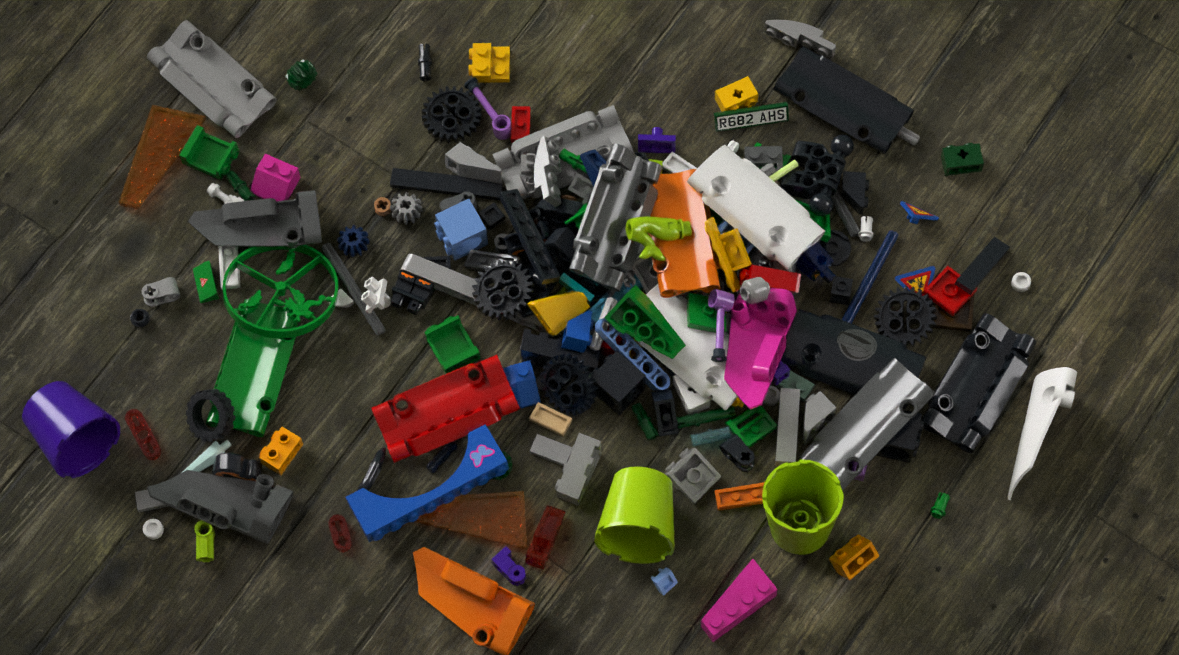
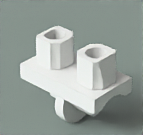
M371 277L365 281L364 287L368 291L364 292L361 300L367 304L365 311L369 314L372 313L374 308L379 307L382 310L390 306L391 298L385 293L388 281L384 278L377 281Z

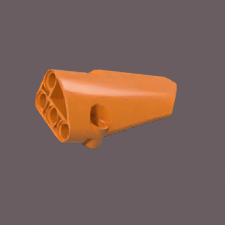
M426 547L413 552L419 595L470 635L474 643L480 646L483 645L501 655H509L522 634L533 612L535 603L499 586V583ZM482 630L487 633L486 641L480 639L479 634Z

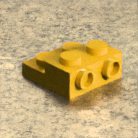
M473 43V48H469V59H472V65H469V76L478 80L477 83L510 82V47H492L491 43Z

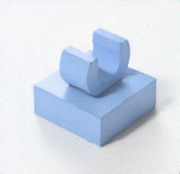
M667 567L664 569L660 568L658 570L659 574L656 577L651 576L657 590L662 595H665L678 583L672 571Z

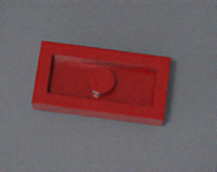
M512 106L511 143L530 135V106Z

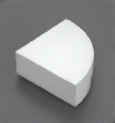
M342 289L338 290V299L335 307L346 308L354 304V301Z

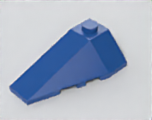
M530 360L503 368L520 408L533 406L538 402L541 403Z

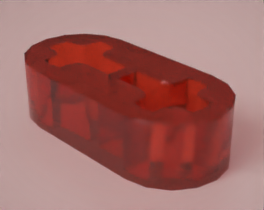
M333 515L329 519L328 524L334 546L339 552H346L352 546L346 520L342 515ZM337 520L341 523V531H337L336 526H333ZM343 535L344 540L347 541L345 546L338 544L340 543L339 536Z

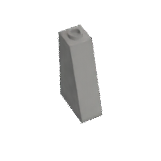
M781 388L775 468L786 462H796L800 389Z

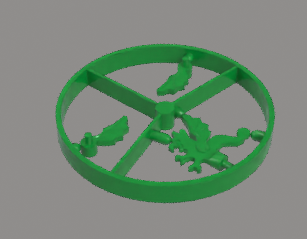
M299 245L294 249L287 246L250 247L239 254L227 268L223 279V298L230 316L244 329L268 338H292L313 331L329 318L335 309L338 299V278L330 261L319 251L308 245ZM289 250L286 261H283L276 271V275H280L281 273L286 274L293 267V261L295 260V253L293 251L301 252L314 258L285 282H275L242 263L248 258L265 251ZM321 263L329 271L334 281V296L325 298L324 295H320L319 301L307 300L305 302L304 294L300 293L299 290L291 288V285ZM236 268L276 290L256 325L245 320L239 314L244 315L247 312L246 308H255L256 305H260L259 302L262 300L261 290H258L254 296L249 298L248 302L240 303L238 309H233L227 298V284ZM287 289L290 290L294 301L292 298H289V300L285 299L286 303L278 298L279 296H284ZM325 299L327 302H330L328 308L319 317L313 316L314 313L309 311L310 307L320 306ZM274 304L281 307L284 306V311L286 309L293 311L292 313H287V316L289 318L297 316L294 322H300V316L308 320L313 319V321L305 325L290 329L261 327Z

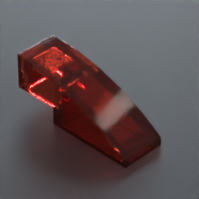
M547 505L526 553L525 564L544 570L566 511Z

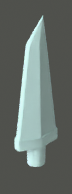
M228 439L220 445L217 441H214L184 471L201 472L214 464L215 457L225 453V450L232 446Z

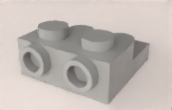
M686 448L679 455L681 459L677 463L672 462L665 469L667 473L665 475L671 479L673 486L680 490L694 504L721 475L696 448L690 450Z

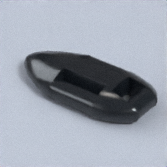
M385 447L377 451L357 491L362 488L369 491L372 488L384 463Z

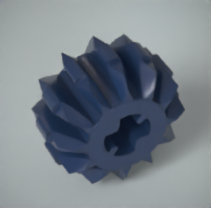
M353 224L352 229L346 226V232L340 231V237L337 238L339 250L343 251L344 255L347 256L351 253V257L354 258L355 253L361 256V250L367 251V245H369L370 241L367 238L368 233L363 231L361 226L356 229V226Z

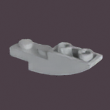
M766 20L764 32L771 38L781 40L787 46L796 48L801 43L804 47L818 52L819 55L830 59L835 54L836 45L823 38V30L790 20Z
M543 136L541 137L535 158L534 184L535 189L543 194V199L557 207L561 204V193L556 176L562 172L561 160L558 156V146L555 141Z

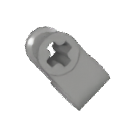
M173 277L146 284L142 288L144 302L149 307L176 301L181 296L176 279Z

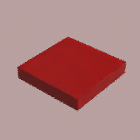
M947 266L924 289L923 294H928L929 299L954 316L977 292L978 288L970 295L956 286L955 282L960 277V274Z

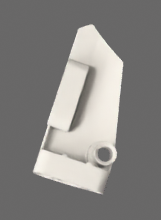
M1067 367L1055 368L1044 371L1035 377L1010 483L1008 500H1011L1013 491L1022 477L1032 469L1058 406L1071 409L1075 395L1073 390L1077 377L1076 370Z

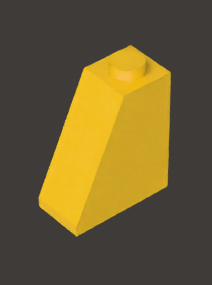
M570 291L528 303V306L547 333L555 336L566 327L569 320L581 315L590 308L585 294L578 291Z

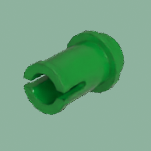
M938 493L935 505L930 510L934 518L942 519L945 516V509L950 500L948 494Z

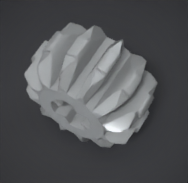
M407 192L405 196L398 194V199L393 198V205L390 206L392 217L397 218L398 223L404 220L406 225L408 221L414 223L415 218H420V212L423 210L420 205V199H416L414 194L409 197Z

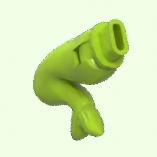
M651 216L636 217L627 220L625 227L628 240L638 242L644 246L639 256L640 259L652 257L659 261H665L661 250L647 233L665 241L683 239L684 236L692 235L690 222L682 221V219Z

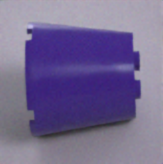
M55 381L40 388L31 396L23 409L22 420L55 472L63 478L65 476H70L71 478L80 477L98 467L110 455L109 449L113 444H117L120 437L119 422L64 381Z

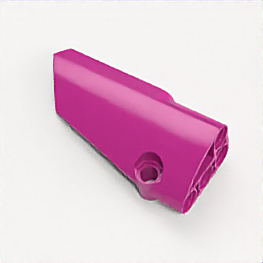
M770 288L768 298L756 304H749L744 301L739 292L730 310L732 317L724 380L750 410L763 404L785 351L786 336L797 312L794 297L786 289Z

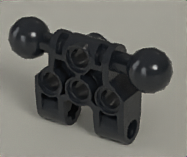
M838 135L834 137L830 145L833 154H829L823 144L808 141H797L790 159L791 161L796 160L799 166L805 167V170H792L784 175L780 187L791 196L804 199L811 198L809 207L814 215L826 216L833 209V201L830 196L836 193L837 187L840 184V179L846 165L844 158L850 156L854 150V143L849 136Z

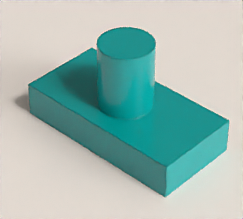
M565 273L561 275L559 283L568 289L567 292L578 291L584 293L588 299L587 303L590 305L594 295Z

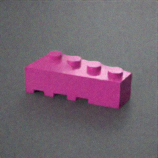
M754 559L748 563L701 620V628L712 642L776 597L778 589Z

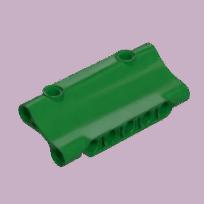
M259 302L260 305H256L255 308H246V314H240V316L256 325L268 304ZM273 306L261 327L270 329L295 328L298 325V321L294 322L297 316L289 318L287 313H292L293 311H289V309L284 311V307ZM236 322L234 323L214 389L224 392L226 397L230 398L231 406H234L235 411H233V415H235V421H233V429L253 436L264 437L271 412L275 408L296 337L288 338V340L263 337L244 329ZM210 401L211 408L206 424L216 428L219 423V412L216 405ZM261 403L267 406V411L261 408Z

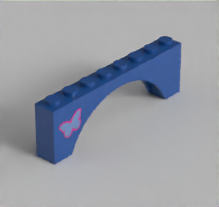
M485 424L468 433L467 449L460 466L446 482L434 490L410 498H388L376 495L362 488L346 496V500L370 543L373 540H380L391 531H397L408 522L416 521L419 516L425 513L433 512L438 506L452 502L455 497L469 493L472 488L486 484L491 478L505 474L509 470L508 462Z

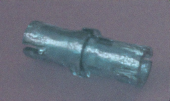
M729 426L715 430L707 429L706 432L690 435L693 447L706 443L714 444V441L731 437Z

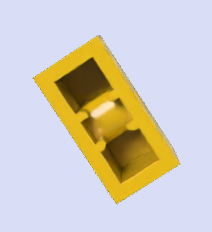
M747 76L716 90L715 101L721 111L749 108L758 102V92Z

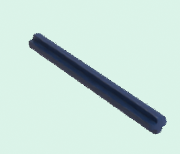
M893 230L888 232L842 318L843 321L852 324L898 238L897 232Z

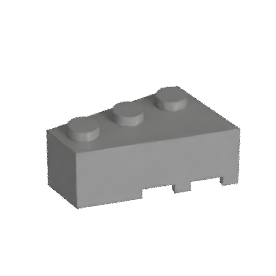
M581 433L578 434L576 442L571 449L569 460L563 467L562 478L558 479L555 485L557 498L579 506L601 457V441Z

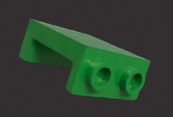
M197 125L179 156L182 164L222 180L223 176L229 172L232 161L238 157L239 149L236 142L232 141L230 144L205 133L203 127Z
M459 315L455 317L450 316L443 323L432 325L424 332L426 341L445 374L481 359L480 352L473 345L461 323Z

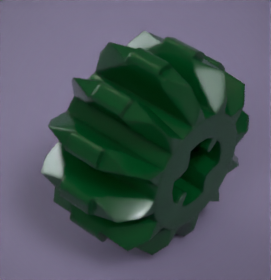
M308 60L296 61L287 70L285 77L288 84L295 90L307 89V86L316 80L315 77L318 73L314 68L315 66Z

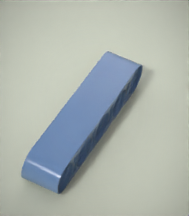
M605 318L596 322L595 331L615 352L618 351L646 375V384L653 391L665 390L669 387V376L628 334L617 331ZM603 322L608 323V325H609V330H608V332H606V331L603 330V328H602ZM617 336L622 338L621 346L616 343ZM631 349L636 353L635 359L629 356ZM644 363L649 366L648 373L643 371ZM657 377L662 379L661 387L656 384Z

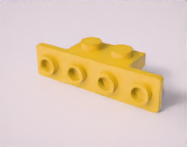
M710 217L704 222L705 231L711 238L712 249L719 258V266L726 275L728 288L733 293L737 292L741 285H739V279L735 270L750 266L752 263L738 228L720 234L714 217Z

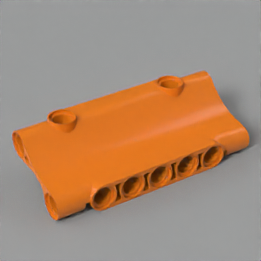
M697 169L672 174H660L658 183L653 184L658 194L650 216L689 221L692 230L691 236H684L683 239L673 241L661 240L648 233L665 257V261L652 258L653 269L657 272L660 295L664 298L674 297L688 291L701 290L705 293H710L713 289L720 290L717 272L720 269L717 253L713 251L711 238L707 235L704 228V222L711 217L710 207L703 202L702 193H698L687 183L689 177Z

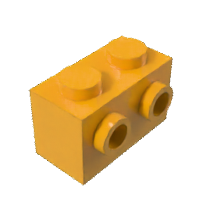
M281 427L279 431L274 432L269 445L261 450L259 457L261 463L281 476L303 446L302 439L286 428Z
M858 534L851 538L845 546L838 549L829 560L836 572L850 581L877 559L879 554L870 540Z

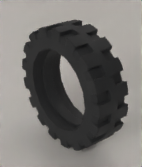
M218 389L198 391L195 395L191 396V401L187 403L188 410H186L188 418L186 421L187 425H190L191 433L194 432V436L197 439L201 438V441L204 442L217 441L228 436L231 433L230 430L234 427L233 421H235V415H233L235 410L234 406H231L230 398H227L226 394ZM206 400L212 401L219 412V423L214 431L210 430L202 419V407Z

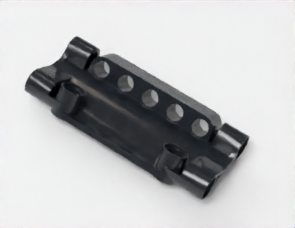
M804 46L799 50L790 66L777 80L773 91L882 154H886L901 128L908 123L914 113V109L898 101L894 96ZM804 92L805 99L799 102L797 96L799 93ZM863 129H868L869 131L866 138L860 137V132Z
M984 313L972 334L965 338L934 391L935 395L929 400V407L920 420L924 421L923 429L947 439L967 453H973L982 437H985L992 429L1029 364L1026 359L1030 356L1037 341L1028 334H1018L1012 331L994 316Z

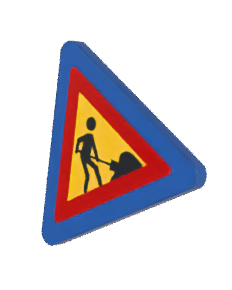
M904 201L900 202L901 206L908 213L907 219L910 220V223L918 224L919 219L938 220L939 218Z
M930 266L895 277V281L903 288L907 286L908 291L915 287V293L920 289L923 292L933 281L935 267Z

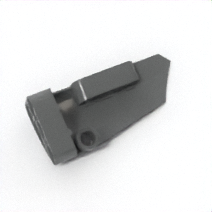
M186 470L167 481L147 487L150 497L220 529L231 528L265 544H268L273 537L294 494V491L281 485L273 486V478L266 474L259 475L256 481L191 470Z

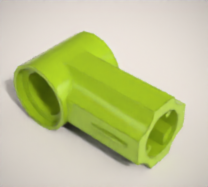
M201 520L195 525L196 560L210 562L214 560L215 530L211 524ZM203 529H209L207 534H200Z

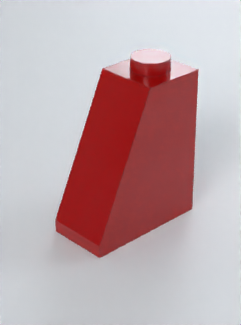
M750 265L742 268L739 274V285L741 286L745 280L761 277L768 282L770 288L786 289L792 294L799 292L801 274Z

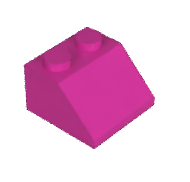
M265 154L256 168L251 191L256 197L261 199L288 200L301 178L299 169Z

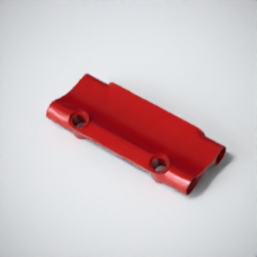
M496 354L397 394L393 399L376 405L371 409L392 460L396 463L411 455L419 456L462 438L485 424L490 426L500 421L501 417L520 410V407ZM471 370L478 371L476 377L471 378L468 376ZM401 400L407 402L404 408H398L396 404Z

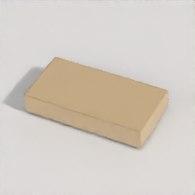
M538 402L529 417V421L564 437L572 423V418Z

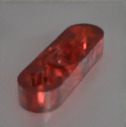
M129 410L125 415V421L144 456L149 460L157 459L161 455V448L139 410ZM134 415L140 424L137 427L131 418ZM142 430L148 431V436L144 439L138 438V433ZM149 442L155 451L153 454L149 452L146 445Z

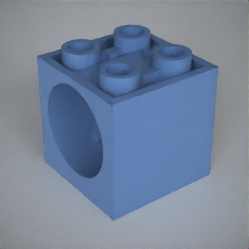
M470 199L435 214L436 222L434 225L437 229L435 231L440 241L443 240L447 255H452L454 261L468 255L470 250H478L488 245L486 228Z

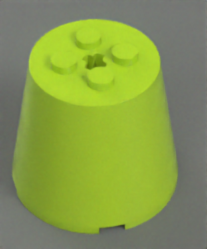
M811 460L786 462L778 466L767 477L762 492L763 506L774 541L783 550L798 555L815 552L825 544L841 512L844 499L838 477L828 467Z
M628 467L616 472L595 533L594 541L598 549L608 556L611 553L620 556L619 560L639 564L660 562L665 560V556L673 554L675 547L673 483L667 475L646 467Z

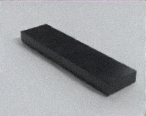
M994 237L960 275L955 285L971 295L1009 251L1010 246Z

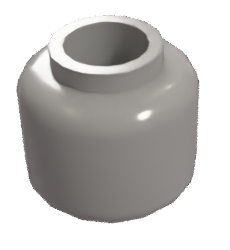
M761 277L745 280L740 287L741 298L749 304L765 301L770 292L768 282Z

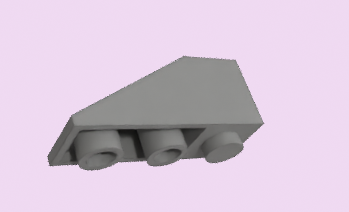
M459 142L445 154V167L458 176L502 183V169L488 161L484 156L473 151L469 146Z

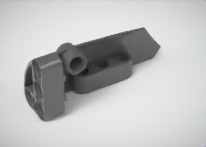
M315 190L296 193V199L276 201V199L269 198L226 203L222 205L221 209L195 211L188 221L215 246H287L294 249L299 245L322 243ZM289 235H296L297 239L289 240L287 237Z

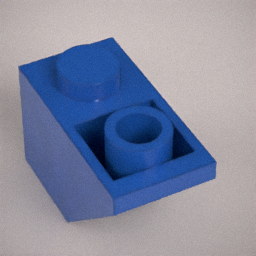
M588 310L567 322L563 331L561 348L584 353L586 347L591 345L592 335L590 331H592L594 320L591 319L592 311Z

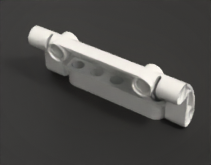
M726 145L720 147L707 158L687 180V183L698 193H702V200L707 206L712 208L733 228H738L739 233L758 248L763 255L773 257L776 254L774 259L787 270L795 264L803 252L818 242L825 233V230L810 218L809 212L751 161L744 158L741 159Z
M657 284L646 295L686 346L671 359L655 351L651 346L642 341L638 343L696 390L700 396L704 398L713 396L712 400L726 411L738 396L724 380L726 361L714 362L711 360L713 350L716 347V333L688 328L687 299L682 296L661 297L659 285ZM727 332L724 334L723 343L726 357L729 343V334Z

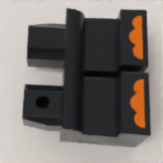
M400 270L396 285L392 288L391 305L401 308L403 302L409 303L407 311L417 315L421 308L425 309L435 291L434 283L420 277L416 278L415 275Z

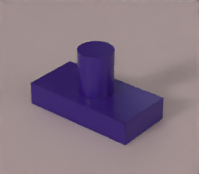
M654 127L652 135L638 134V152L675 153L676 135H663V129L660 127Z

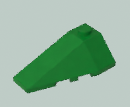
M636 285L604 317L617 331L634 337V340L638 342H644L655 351L671 359L686 346L650 298Z

